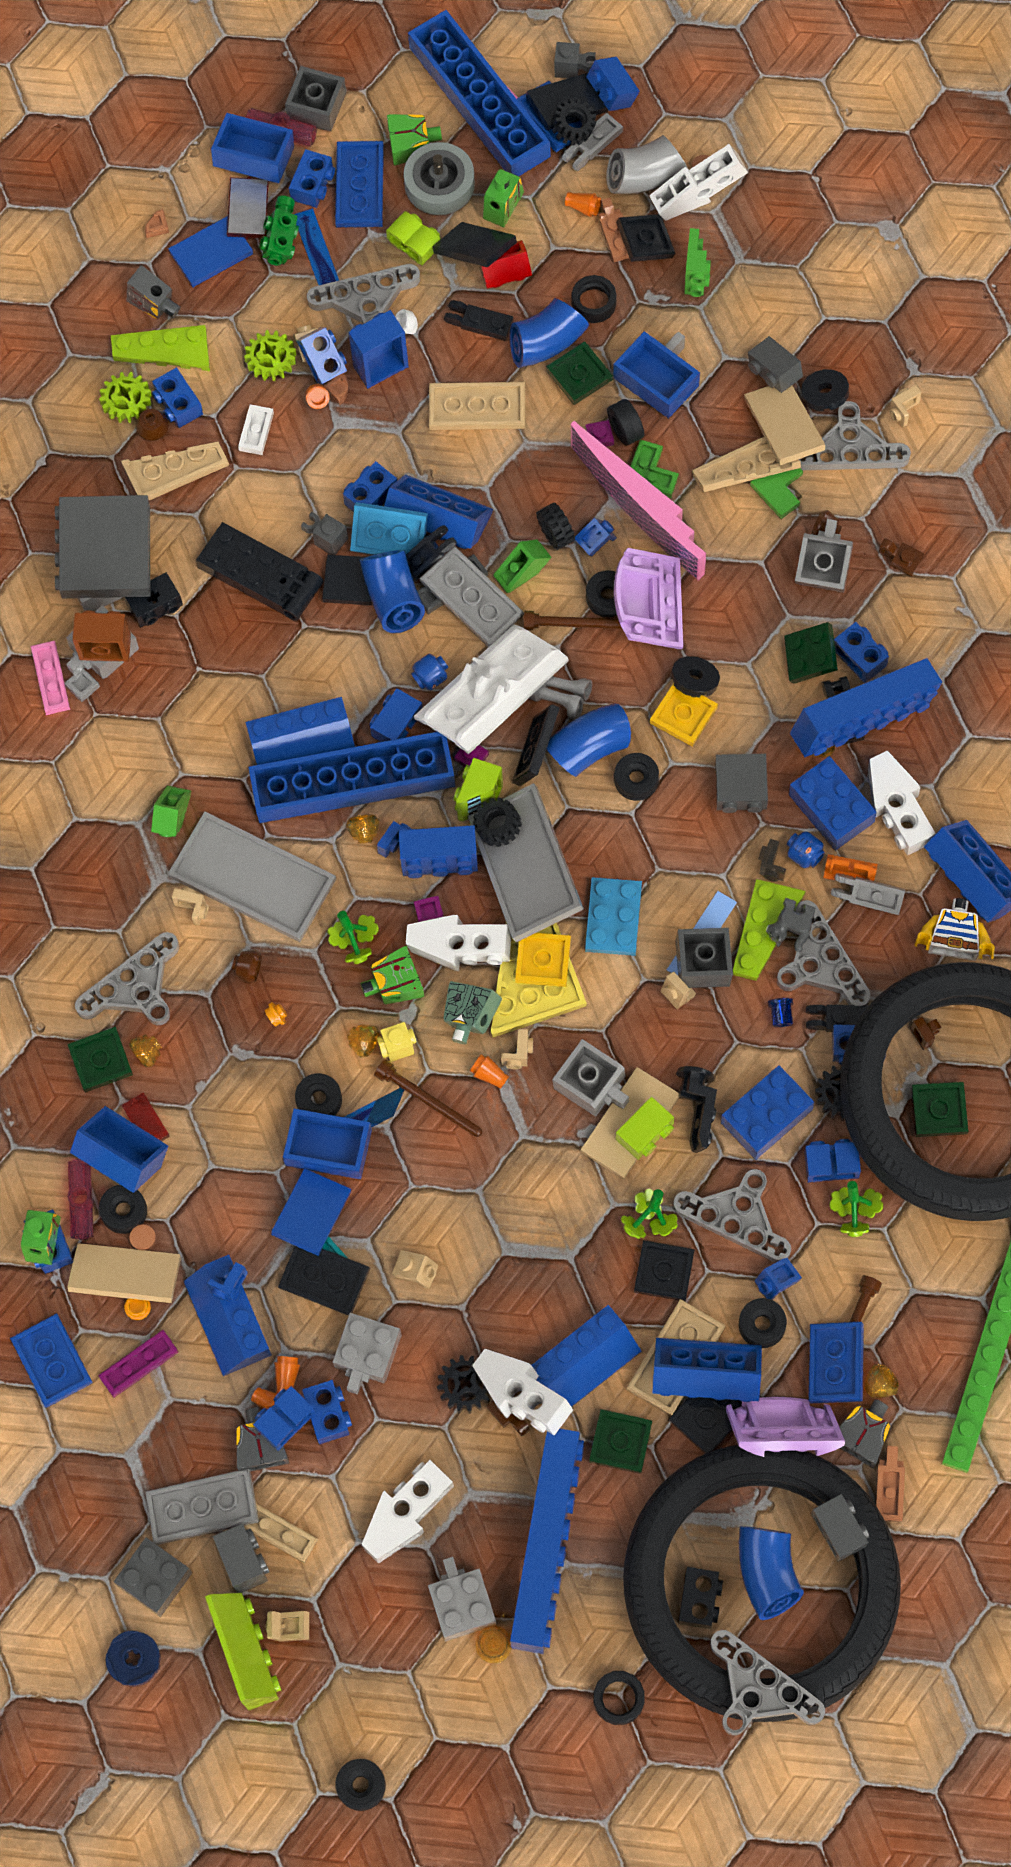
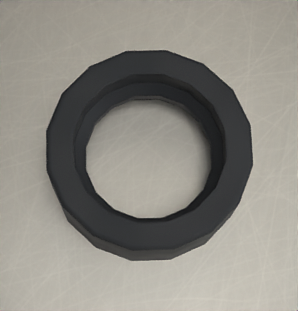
M585 276L573 287L571 295L572 308L579 312L588 323H599L607 320L616 308L617 294L614 285L603 276ZM588 290H601L607 294L608 302L601 308L590 309L581 304L580 297Z
M612 1671L605 1674L597 1682L593 1692L594 1706L597 1714L604 1721L613 1725H625L634 1721L641 1714L645 1703V1693L641 1682L633 1674L625 1671ZM614 1682L628 1684L635 1694L633 1707L624 1714L610 1712L603 1702L605 1689Z

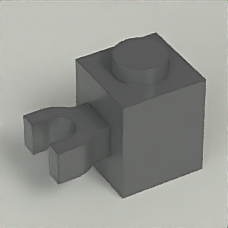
M557 42L554 60L555 77L571 78L578 76L579 69L589 72L593 64L587 62L595 61L596 52L580 54L579 43Z
M311 512L309 519L315 523L307 525L303 522L301 529L306 533L313 534L314 545L330 555H336L348 540L346 526L328 514L320 521L319 517Z

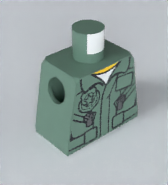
M450 981L443 1018L447 1024L455 1028L452 1041L466 1045L470 1032L484 1034L502 1001V997L492 989Z

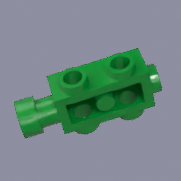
M289 196L277 197L275 210L270 216H266L263 224V229L267 230L266 236L262 237L259 249L263 250L262 257L268 259V263L274 266L284 265L288 259H292L295 252V246L292 244L293 239L298 234L299 226L296 225L297 215L291 214L294 211L295 200Z

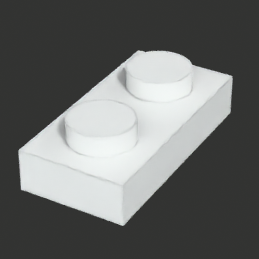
M250 404L238 445L239 451L263 455L274 415L273 409Z

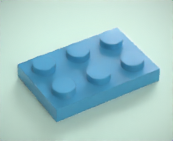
M356 502L354 505L350 551L375 555L394 550H405V554H407L426 537L428 513Z
M592 877L585 952L636 956L642 881Z

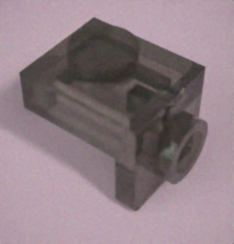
M770 839L768 846H762L758 860L762 861L760 874L770 881H784L786 869L774 865L780 841Z

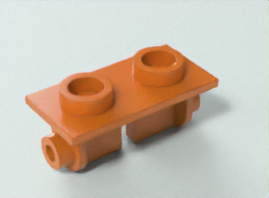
M828 854L823 878L835 880L836 873H841L854 878L860 877L874 881L878 864Z

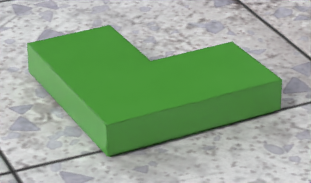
M640 439L630 467L665 496L671 498L679 473L658 468L657 465L663 451V446Z
M798 468L755 479L750 482V486L776 515L782 519L800 506V501L787 486L802 476L803 470Z

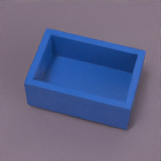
M226 113L211 147L213 166L280 183L294 150L293 130Z
M391 310L377 314L372 320L364 324H358L348 332L353 367L367 389L409 367L405 331Z
M645 331L613 364V378L668 419L699 387L700 372Z
M830 756L790 784L789 796L835 851L875 823L877 811Z
M475 825L399 830L400 861L403 876L420 878L423 875L433 874L436 877H443L448 875V873L470 875L478 871Z
M778 1065L722 1114L721 1124L757 1160L813 1111L814 1101Z
M105 1106L77 1130L70 1153L134 1193L161 1168L169 1146Z
M294 1109L283 1154L285 1166L305 1168L311 1171L361 1180L372 1132L370 1122Z

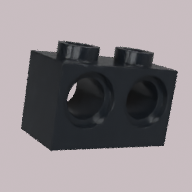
M687 1567L678 1624L711 1629L712 1623L718 1622L719 1607L715 1606L716 1596H721L723 1580L718 1579L719 1572ZM707 1579L711 1584L710 1590L706 1592L698 1590L696 1587L697 1580ZM697 1605L703 1606L707 1610V1616L703 1619L694 1617L692 1614L693 1607Z

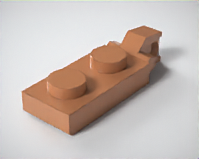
M610 197L602 199L601 208L603 213L599 214L600 226L612 260L617 262L628 259L629 255L616 223L619 217L624 216L619 208L614 210Z
M887 1446L885 1460H879L877 1467L876 1506L884 1520L890 1522L903 1521L905 1467L904 1461H897V1446Z

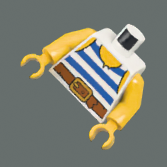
M955 898L953 900L952 910L944 908L941 910L940 915H933L922 927L921 932L918 933L914 944L915 947L918 944H924L930 954L976 961L977 956L979 959H982L985 954L990 955L991 959H994L995 946L991 943L983 923L978 921L977 914L967 912L968 901L962 898Z

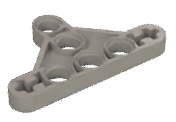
M405 264L315 286L307 293L308 305L315 311L334 308L364 324L372 320L377 314L387 312L401 291L416 287L420 282V271L413 264ZM407 273H411V275L413 276V278H412V279H408V277L406 276V274H407ZM397 275H399V283H397ZM385 277H389L393 280V283L389 286H383L380 281ZM361 283L370 285V289L365 292L359 291L357 287ZM338 289H345L347 291L344 297H337L334 293ZM327 292H330V295H331V299H330V300L328 299ZM319 295L321 301L317 302L315 296ZM367 303H372L376 308L372 312H367L363 310V306Z
M846 401L838 409V423L822 437L825 443V450L816 453V462H813V454L806 456L804 462L799 459L802 470L902 468L909 463L911 451L903 443H886L861 422L859 406L855 402ZM845 409H852L855 412V416L846 418L842 415V412ZM851 430L857 436L852 440H848L843 436V433ZM876 451L882 455V458L878 461H873L868 455ZM848 452H854L858 458L851 462L846 460L844 455ZM886 452H889V460H885ZM896 452H901L902 459H898ZM823 453H830L833 456V460L824 462L820 456Z
M801 901L797 905L795 912L801 913V909L804 908L805 904L815 907V914L812 918L814 923L812 924L807 941L802 946L803 950L796 952L794 961L779 970L777 975L778 986L784 991H792L807 984L841 993L848 1005L859 1007L868 1005L870 1001L868 987L817 905L812 901ZM816 928H822L826 931L827 936L822 940H818L813 937L812 932ZM829 949H835L839 952L840 957L835 961H831L826 958L825 953ZM807 961H813L817 964L818 969L815 972L809 973L804 970L803 965ZM842 970H848L852 973L853 978L848 982H844L839 979L838 974ZM784 973H792L796 980L793 984L789 985L783 983L781 977ZM856 982L858 983L855 985L856 992L859 995L864 994L862 1002L858 999L853 1000L855 993L850 987Z
M169 932L160 934L79 996L75 1002V1009L82 1019L88 1020L96 1017L105 1009L142 1012L154 1025L158 1026L167 1023L170 1018V1010L161 998L165 963L175 956L179 950V942L176 936ZM165 940L168 943L172 941L171 949H168L167 947L163 948V942ZM155 947L157 951H160V958H158L156 951L153 950ZM144 955H152L154 957L152 965L143 966L140 963ZM125 970L134 972V978L129 982L120 979L121 973ZM104 986H112L114 988L112 996L103 997L100 994ZM145 988L150 991L147 999L138 1000L136 998V993L139 989ZM94 994H96L99 1001L102 1002L101 1004H98L97 1000L95 1001L93 997ZM85 1002L91 1004L92 1010L89 1012L86 1009L83 1010L82 1004ZM156 1007L165 1009V1015L160 1019H155L151 1016L152 1010Z
M752 1169L744 1175L739 1187L704 1198L684 1191L678 1193L674 1198V1210L679 1216L773 1262L790 1257V1243L785 1238L772 1232L763 1207L761 1196L765 1190L767 1179L761 1170ZM749 1177H760L762 1185L759 1188H751L747 1182ZM740 1198H746L750 1201L751 1207L747 1211H741L737 1208L736 1202ZM685 1199H689V1205L694 1208L697 1207V1203L701 1204L698 1208L697 1216H693L694 1209L690 1207L682 1210L679 1201L684 1202ZM706 1209H711L715 1212L716 1218L712 1222H705L701 1217V1213ZM728 1221H736L740 1229L738 1232L731 1234L725 1230L724 1226ZM752 1232H758L762 1235L763 1241L759 1245H752L748 1240V1236ZM767 1238L772 1239L770 1245L778 1247L779 1244L783 1245V1251L786 1253H780L779 1256H776L774 1254L775 1249L769 1246L767 1251L763 1250L766 1246Z
M719 1630L713 1634L710 1647L714 1654L726 1662L732 1705L722 1719V1726L726 1733L739 1735L747 1728L752 1719L794 1714L808 1725H816L822 1721L825 1715V1707L815 1696L731 1632ZM727 1637L729 1639L727 1644L734 1649L736 1644L741 1648L730 1659L727 1656L731 1651L725 1647L719 1650L716 1638L723 1639ZM739 1654H750L753 1658V1664L748 1668L741 1667L737 1662ZM763 1670H770L774 1673L775 1682L773 1684L765 1685L760 1681V1673ZM793 1687L798 1693L797 1700L794 1702L785 1701L782 1697L783 1689ZM754 1692L757 1694L759 1703L756 1707L752 1708L744 1704L743 1696L746 1693ZM803 1695L808 1698L804 1704L808 1707L813 1705L818 1707V1718L815 1716L811 1719L806 1716L808 1711L803 1706L800 1707L799 1711L794 1708L800 1703ZM732 1714H737L742 1718L743 1724L738 1730H732L727 1725V1718Z

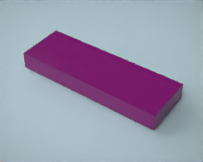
M162 1330L98 1376L112 1397L115 1398L179 1353V1351L165 1331Z

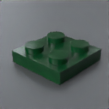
M585 341L546 366L548 374L573 405H576L613 380L611 372Z
M829 622L784 636L789 681L793 684L838 670L833 627Z
M116 1027L67 1044L85 1093L133 1075Z
M964 1082L912 1085L916 1137L968 1134Z
M600 1409L589 1463L641 1474L652 1420Z

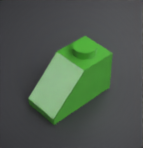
M538 539L521 541L493 576L504 590L510 593L536 576L552 557Z
M172 786L165 788L154 804L151 832L159 833L163 837H176L183 825L191 790Z

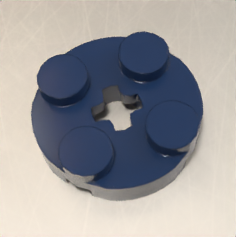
M133 1630L126 1631L112 1640L108 1653H106V1667L110 1675L122 1685L141 1686L149 1682L159 1671L160 1650L156 1642L147 1634ZM132 1651L135 1655L140 1654L141 1656L138 1659V1664L135 1666L132 1663H126V1660L129 1658L128 1653Z

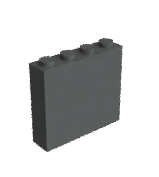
M148 495L59 497V506H55V520H59V529H55V543L59 544V552H55V566L59 567V576H55V590L60 591L62 599L151 597L150 502Z

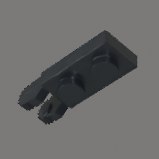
M451 300L448 307L450 310L464 314V317L462 318L458 314L445 313L444 321L470 332L504 341L507 340L511 324L514 321L513 316L469 304L467 306L461 301Z
M445 525L440 526L429 536L423 538L406 554L414 583L444 556V553L456 545L457 542L454 537L448 538L440 546L435 542L448 532V528Z
M808 1005L806 1013L810 1015H826V1021H807L806 1029L832 1032L833 1025H856L869 1005L861 1007L854 1005Z

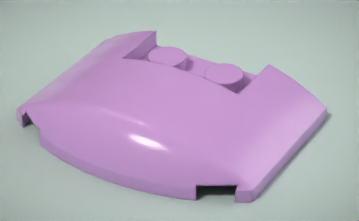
M627 548L623 553L624 556L618 563L614 580V603L621 628L628 640L682 649L683 626L680 558Z
M761 1397L759 1402H742V1407L734 1410L731 1404L726 1406V1413L739 1447L764 1457L765 1451L780 1452L787 1450L799 1452L814 1450L816 1456L834 1451L845 1444L832 1408L825 1403L823 1410L810 1406V1402L807 1399Z

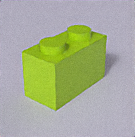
M651 1096L616 1132V1140L637 1160L643 1155L647 1157L656 1148L655 1143L661 1137L665 1139L673 1131L674 1116Z

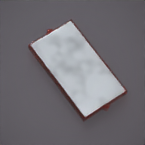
M250 176L247 178L230 177L227 237H244V239L266 236L263 224L267 216L269 181L254 179Z

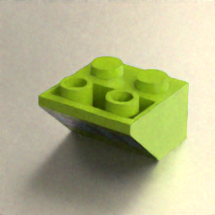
M473 758L471 765H466L462 776L464 783L462 788H457L454 795V801L456 802L455 810L457 811L459 821L467 820L469 815L477 812L476 809L478 807H483V802L489 803V799L492 798L497 801L503 787L502 767Z

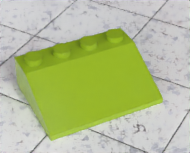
M242 1593L210 1594L205 1596L241 1703L249 1711L278 1700L277 1692L281 1691V1686L277 1675L271 1676L268 1666L273 1665L268 1649L262 1650L259 1640L264 1639L259 1623L253 1624L251 1615L255 1611L251 1599H245Z

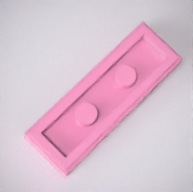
M55 641L31 646L46 715L70 710Z

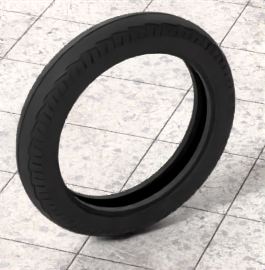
M974 962L940 964L919 970L900 979L884 990L861 1015L849 1037L843 1055L840 1075L841 1105L847 1129L857 1151L870 1170L890 1190L912 1205L942 1217L964 1221H991L1011 1217V1174L984 1179L966 1178L942 1171L924 1161L906 1145L895 1130L887 1113L882 1093V1069L887 1049L894 1035L915 1017L939 1007L974 1005L992 1009L1011 1018V970Z
M732 1445L695 1458L675 1471L655 1490L640 1512L627 1545L623 1574L624 1597L630 1624L641 1649L656 1671L674 1689L699 1706L724 1716L732 1705L728 1672L707 1660L689 1644L676 1625L666 1599L664 1586L665 1559L675 1533L684 1520L702 1503L725 1491L740 1487H777L799 1494L817 1506L842 1494L845 1500L849 1499L856 1511L853 1515L858 1524L863 1523L869 1533V1538H867L868 1545L853 1554L859 1580V1594L855 1616L845 1638L830 1655L811 1668L788 1676L820 1700L825 1708L834 1704L855 1689L875 1667L885 1651L895 1627L901 1593L900 1568L893 1538L883 1516L868 1494L848 1474L829 1461L807 1451H765L763 1457L748 1452L739 1447V1445ZM760 1678V1681L765 1685H771L775 1682V1678ZM786 1687L782 1691V1697L787 1702H794L797 1700L798 1693L793 1687ZM748 1692L743 1696V1701L746 1706L753 1708L758 1705L759 1698L756 1693ZM804 1695L800 1703L794 1707L799 1711L800 1707L803 1706L808 1711L807 1715L817 1712L818 1709L816 1705L808 1707L804 1704L808 1699ZM737 1714L729 1716L730 1718L742 1720ZM794 1714L760 1719H752V1721L777 1722L796 1719L798 1717H796Z

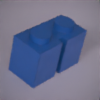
M617 57L595 60L586 75L595 91H600L599 97L609 111L630 108L640 92Z
M396 688L392 695L389 694L384 700L382 711L379 714L376 713L369 724L371 736L380 742L406 738L409 733L405 729L406 727L412 729L417 722L414 719V715L423 708L422 702Z
M850 1139L837 1140L834 1145L825 1144L824 1141H815L805 1146L804 1156L807 1183L859 1179L861 1174L859 1152Z
M292 1386L288 1390L282 1389L274 1397V1405L269 1409L263 1408L254 1418L256 1420L253 1424L255 1429L277 1451L316 1414L314 1408Z

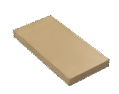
M525 382L429 383V430L525 429Z
M793 385L782 393L774 387L767 386L744 394L745 402L780 465L825 450V443Z
M638 1067L621 1090L629 1096L628 1104L622 1109L612 1103L581 1148V1153L623 1180L637 1159L616 1140V1132L651 1096L668 1112L671 1111L679 1099L678 1092Z
M78 1243L67 1286L68 1292L172 1303L181 1256L180 1254Z
M680 1299L657 1338L717 1342L726 1326ZM655 1340L626 1390L672 1416L684 1396L652 1394Z

